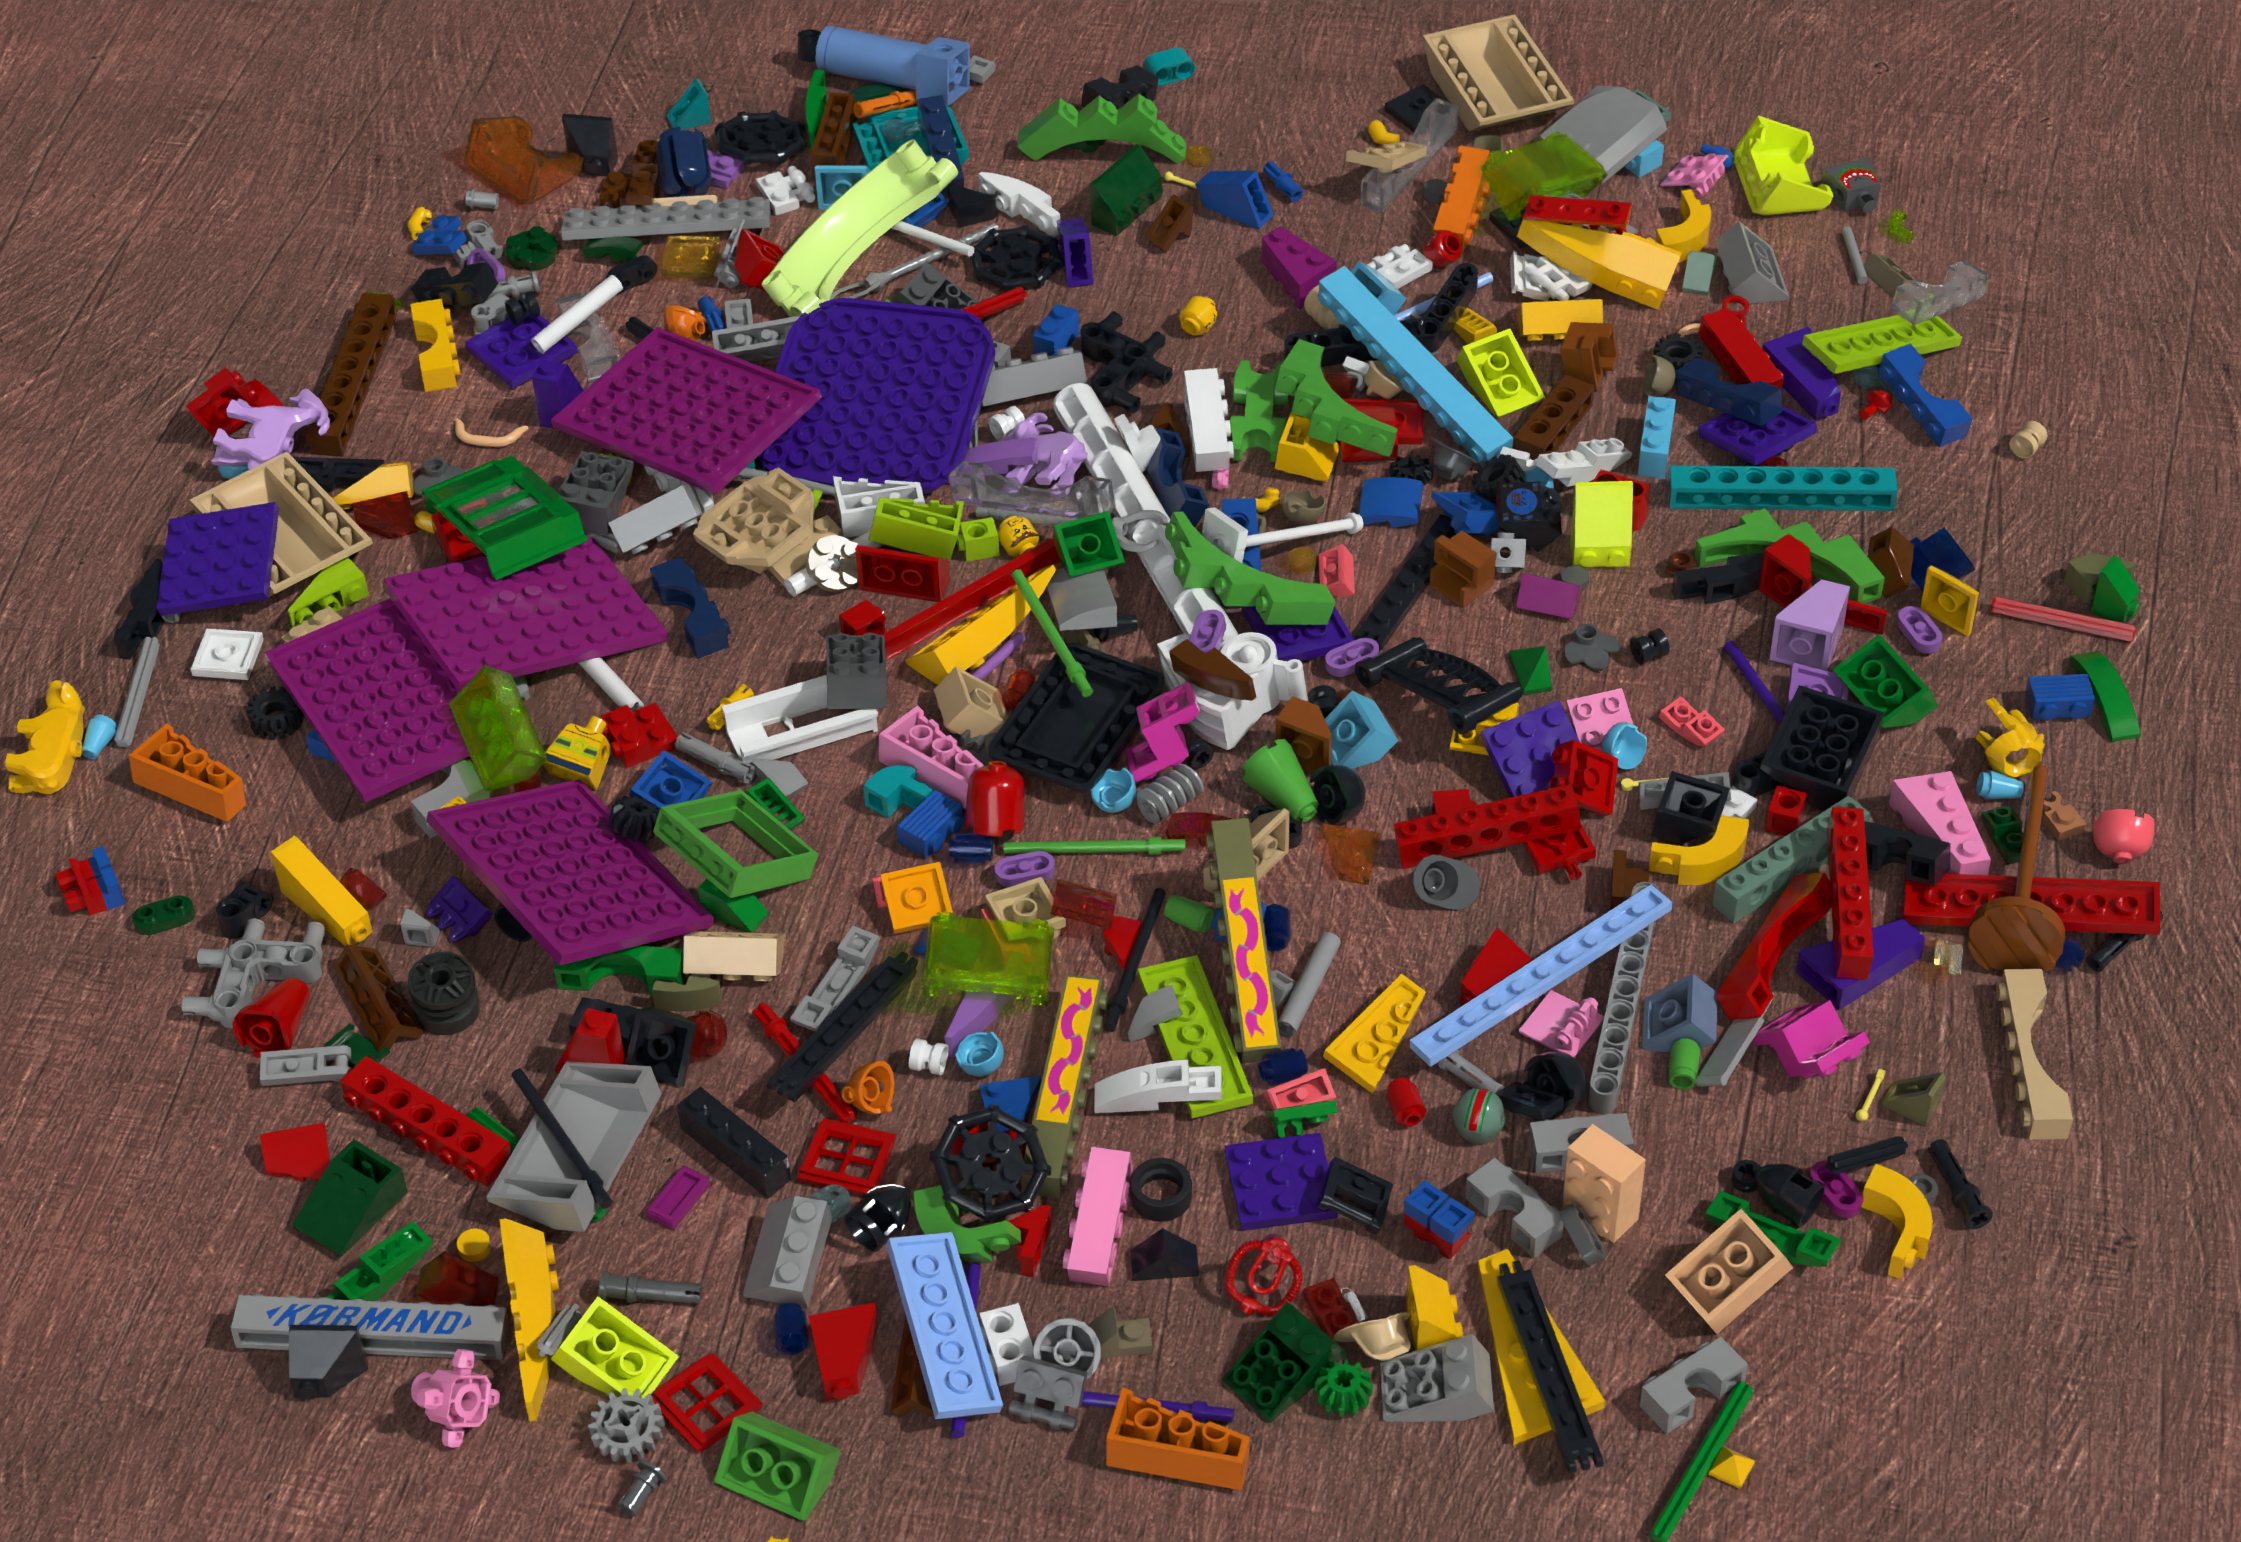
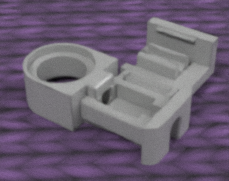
M475 220L469 222L466 226L468 244L461 245L453 254L454 259L460 268L463 269L465 267V260H467L469 254L475 248H482L489 252L492 250V255L496 259H500L503 257V245L497 246L494 241V231L487 222Z

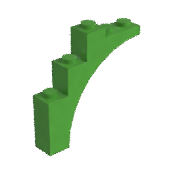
M1139 93L1119 110L1100 95L1079 112L1073 105L1059 98L1019 131L1017 148L1034 161H1037L1049 152L1068 144L1086 140L1108 139L1146 146L1180 164L1185 160L1187 143L1180 135L1167 128L1163 121L1156 119L1157 107L1151 100L1144 98Z
M1299 339L1280 366L1275 390L1295 397L1291 411L1292 414L1311 419L1308 437L1333 445L1336 440L1389 457L1393 451L1398 428L1367 416L1336 394L1325 380L1320 364L1324 347Z
M1765 508L1740 516L1739 526L1696 540L1694 559L1700 568L1720 562H1727V557L1762 553L1767 547L1789 533L1810 548L1812 575L1826 581L1850 586L1849 600L1866 604L1880 599L1882 596L1884 576L1850 535L1824 543L1807 521L1781 529Z
M1184 512L1172 513L1170 522L1165 527V536L1169 540L1175 556L1178 558L1174 561L1173 570L1183 588H1215V592L1220 597L1224 606H1256V610L1265 625H1328L1336 602L1326 584L1304 583L1284 579L1245 565L1206 540L1191 524Z

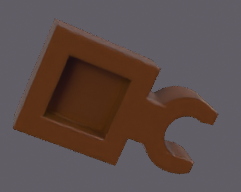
M610 171L601 186L600 206H605L607 202L612 201L613 208H618L620 205L619 198L626 199L632 175Z

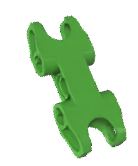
M1250 360L1240 361L1239 367L1235 372L1233 403L1246 404L1245 416L1231 415L1230 441H1233L1234 448L1233 460L1241 461L1243 453L1247 449L1260 447L1269 452L1270 462H1276L1279 442L1286 426V417H1273L1274 405H1288L1289 399L1288 394L1275 390L1280 366L1284 361H1277L1276 368L1267 374H1259L1252 371Z

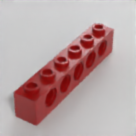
M1572 784L1394 823L1393 827L1402 868L1407 869L1416 867L1423 858L1430 855H1441L1452 859L1581 830L1576 796Z
M1832 807L1827 826L1835 974L1836 978L1868 980L1874 953L1864 809Z
M365 1056L340 1080L344 1093L343 1099L351 1108L361 1109L374 1122H382L387 1125L397 1136L401 1138L406 1137L415 1142L420 1150L424 1152L429 1151L438 1156L446 1166L456 1167L473 1182L478 1181L489 1187L498 1178L512 1154L509 1141L368 1056Z

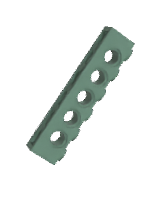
M1850 796L1845 797L1832 806L1863 808ZM1832 807L1715 882L1712 906L1734 924L1782 893L1794 875L1811 874L1828 863L1827 826ZM1863 808L1864 822H1869L1870 812Z

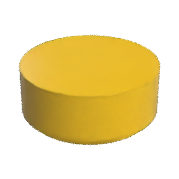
M476 1228L464 1231L457 1239V1249L460 1257L468 1262H478L486 1258L491 1251L488 1234L484 1230Z

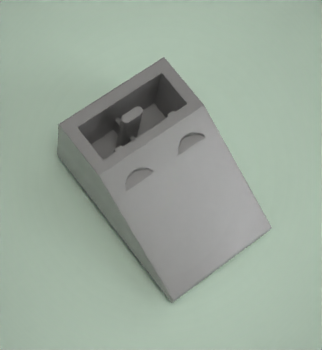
M1473 1334L1380 1362L1383 1420L1385 1422L1465 1421L1494 1412L1490 1354Z

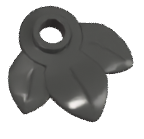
M430 458L424 463L422 474L414 479V493L417 496H421V490L462 474L465 470L459 466H449L442 458Z
M1581 624L1573 632L1572 641L1566 644L1564 654L1569 664L1583 661L1589 669L1602 671L1608 666L1609 654L1617 653L1622 648L1615 637L1600 634L1598 628L1592 624Z

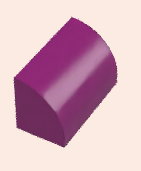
M1523 574L1516 608L1572 619L1578 606L1582 585Z

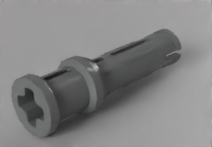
M602 1271L600 1277L599 1297L604 1301L607 1298L626 1299L628 1303H634L638 1299L700 1305L702 1299L700 1295L688 1294L689 1291L702 1292V1283L640 1279V1276L636 1273H631L629 1276L610 1275L608 1271Z

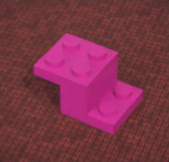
M1189 681L1136 707L1141 731L1146 739L1125 749L1130 772L1135 782L1142 779H1151L1160 770L1168 766H1177L1189 756L1184 734L1179 724H1187L1194 720L1196 715L1200 714L1195 692Z
M1830 1000L1794 1007L1760 1028L1753 1039L1755 1046L1768 1044L1770 1048L1774 1047L1789 1077L1802 1076L1803 1079L1810 1078L1818 1073L1820 1077L1834 1072L1838 1069L1837 1063L1842 1060L1846 1062L1861 1055L1860 1049L1870 1043L1865 1031L1847 1034Z

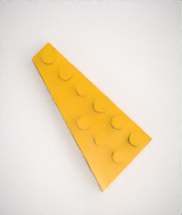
M1506 1249L1478 1260V1272L1484 1301L1486 1302L1488 1322L1492 1331L1493 1347L1501 1387L1504 1391L1506 1411L1511 1425V1436L1514 1446L1551 1431L1552 1428L1498 1287L1497 1276H1501L1499 1264L1507 1263L1510 1272L1514 1273L1512 1262L1515 1259L1509 1250ZM1547 1311L1586 1416L1604 1409V1398Z

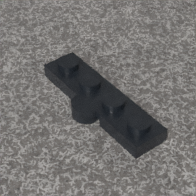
M293 457L326 492L334 490L337 485L351 486L382 464H385L384 460Z

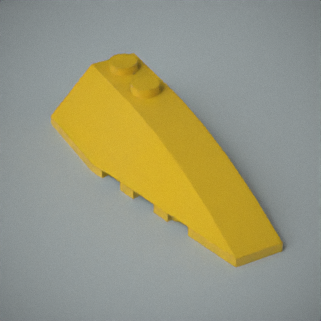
M1523 218L1517 234L1519 239L1537 252L1584 280L1659 310L1681 256L1679 251L1632 233L1613 234L1609 233V229L1598 228L1596 231L1585 229L1582 224L1572 223V225H1563L1559 222L1524 220Z
M1054 565L1040 569L1026 578L1038 599L1056 571ZM1015 585L1009 589L1012 594L1007 592L988 603V607L974 612L965 618L966 622L957 627H951L905 661L908 666L936 685H939L955 667L965 671L968 668L973 670L985 662L983 657L993 651L1014 631L1028 615L1031 608L1018 586Z
M505 1218L499 1220L505 1268L510 1288V1303L516 1330V1344L519 1359L521 1360L519 1365L524 1400L529 1422L537 1420L552 1366V1360H550L552 1356L548 1354L545 1357L540 1356V1349L536 1345L555 1319L553 1291L560 1289L557 1271L550 1270V1265L556 1264L553 1244L546 1245L544 1232Z

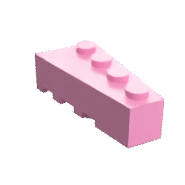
M918 705L879 734V762L888 767L903 765L916 769L918 782L925 783L932 791L937 790L938 793L941 792L957 803L960 802L962 809L966 810L970 775L984 765L969 751H962L957 746V740L951 735L946 736L939 730V724L933 719L928 720L924 716V711Z
M1948 771L1893 780L1889 805L1894 812L1898 811L1902 815L1903 823L1909 830L1913 829L1918 835L1951 843L1950 869L1946 874L1988 875L1991 862L1990 856L1952 772Z
M1091 1147L1090 1157H1084L1081 1176L1085 1177L1083 1188L1077 1189L1075 1207H1078L1079 1211L1077 1218L1071 1219L1069 1238H1073L1071 1249L1066 1248L1063 1258V1268L1067 1269L1070 1281L1109 1287L1117 1255V1243L1114 1242V1238L1119 1239L1123 1229V1212H1120V1210L1127 1211L1129 1204V1187L1133 1173L1130 1152Z

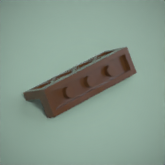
M347 944L332 968L376 1049L380 1051L386 1047L390 1050L399 1036L420 1039L424 1032L378 949ZM399 1020L407 1026L401 1025Z
M905 1317L890 1412L902 1417L910 1411L917 1409L935 1419L931 1403L922 1399L926 1385L907 1317Z

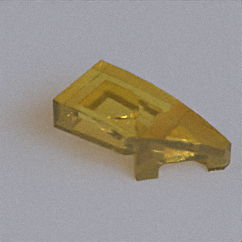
M1934 938L1933 967L1944 968L1948 975L1961 976L1964 944L1952 940Z

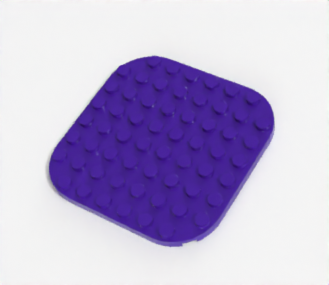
M853 298L828 300L820 303V307L809 314L803 313L788 332L775 372L820 389L822 398L758 456L766 471L780 468L792 477L834 486L833 476L842 477V481L858 482L859 478L868 479V483L884 484L885 480L920 482L923 494L940 488L952 479L966 457L995 361L994 342L990 331L983 325L982 321L975 315L959 309Z

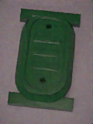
M351 1023L325 1044V1047L339 1045L350 1047L351 1060L349 1062L355 1066L365 1056L379 1063L390 1053V1050L386 1047L378 1051L371 1041L358 1033L352 1032L355 1027Z

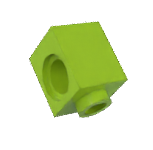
M993 517L960 522L961 534H958L956 541L958 550L964 551L966 562L1000 556L999 538Z

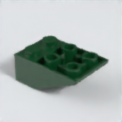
M353 1139L331 1160L292 1223L293 1228L341 1258L408 1193L402 1168Z
M1287 1301L1222 1380L1271 1423L1315 1387V1381L1319 1378L1321 1367L1329 1368L1332 1360L1338 1364L1347 1351Z

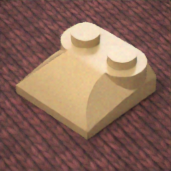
M1042 877L985 895L988 906L1009 942L1030 937L1043 941L1052 940L1060 934L1061 928L1066 927V918Z

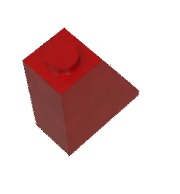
M1499 928L1492 933L1461 982L1460 1003L1462 1006L1533 961Z
M587 1008L555 1068V1073H560L566 1061L625 1065L626 1060L617 1014Z
M875 1302L808 1316L826 1401L833 1399L842 1400L860 1393L878 1329Z

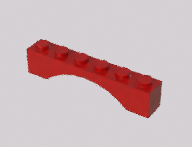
M1825 872L1794 875L1716 994V998L1730 1020L1760 1018L1774 997L1771 991V976L1778 959L1802 932L1826 916L1831 908L1830 880Z

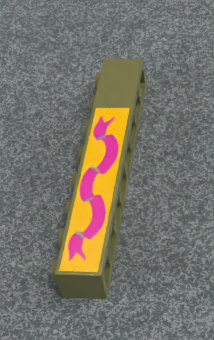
M1249 818L1211 821V833H1206L1207 852L1213 851L1214 861L1209 862L1211 880L1217 879L1218 889L1213 890L1215 908H1221L1222 918H1217L1219 937L1225 936L1226 946L1221 947L1223 965H1229L1230 975H1225L1227 994H1233L1234 1004H1229L1231 1023H1237L1238 1033L1233 1034L1234 1049L1236 1053L1241 1052L1242 1063L1278 1060L1281 1054V1042Z
M1065 975L1032 1125L1038 1128L1037 1135L1047 1164L1051 1166V1175L1046 1177L1037 1194L1039 1196L1060 1198L1063 1185H1069L1071 1167L1067 1166L1068 1160H1074L1076 1140H1073L1074 1134H1080L1082 1115L1078 1114L1080 1109H1085L1087 1090H1084L1085 1083H1091L1093 1066L1089 1065L1090 1059H1096L1098 1040H1095V1036L1102 1033L1103 1016H1100L1101 1010L1107 1009L1108 992L1103 991V978ZM1027 1146L1024 1162L1025 1164L1034 1165ZM1022 1174V1193H1024L1032 1175Z

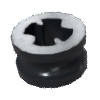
M1196 739L1187 746L1189 756L1185 759L1190 762L1193 768L1199 769L1206 766L1212 760L1214 751L1210 746H1207L1203 739Z
M1752 1160L1737 1162L1733 1168V1186L1744 1193L1755 1192L1757 1189L1753 1173L1761 1166ZM1747 1173L1752 1176H1750V1179L1743 1178L1744 1174Z

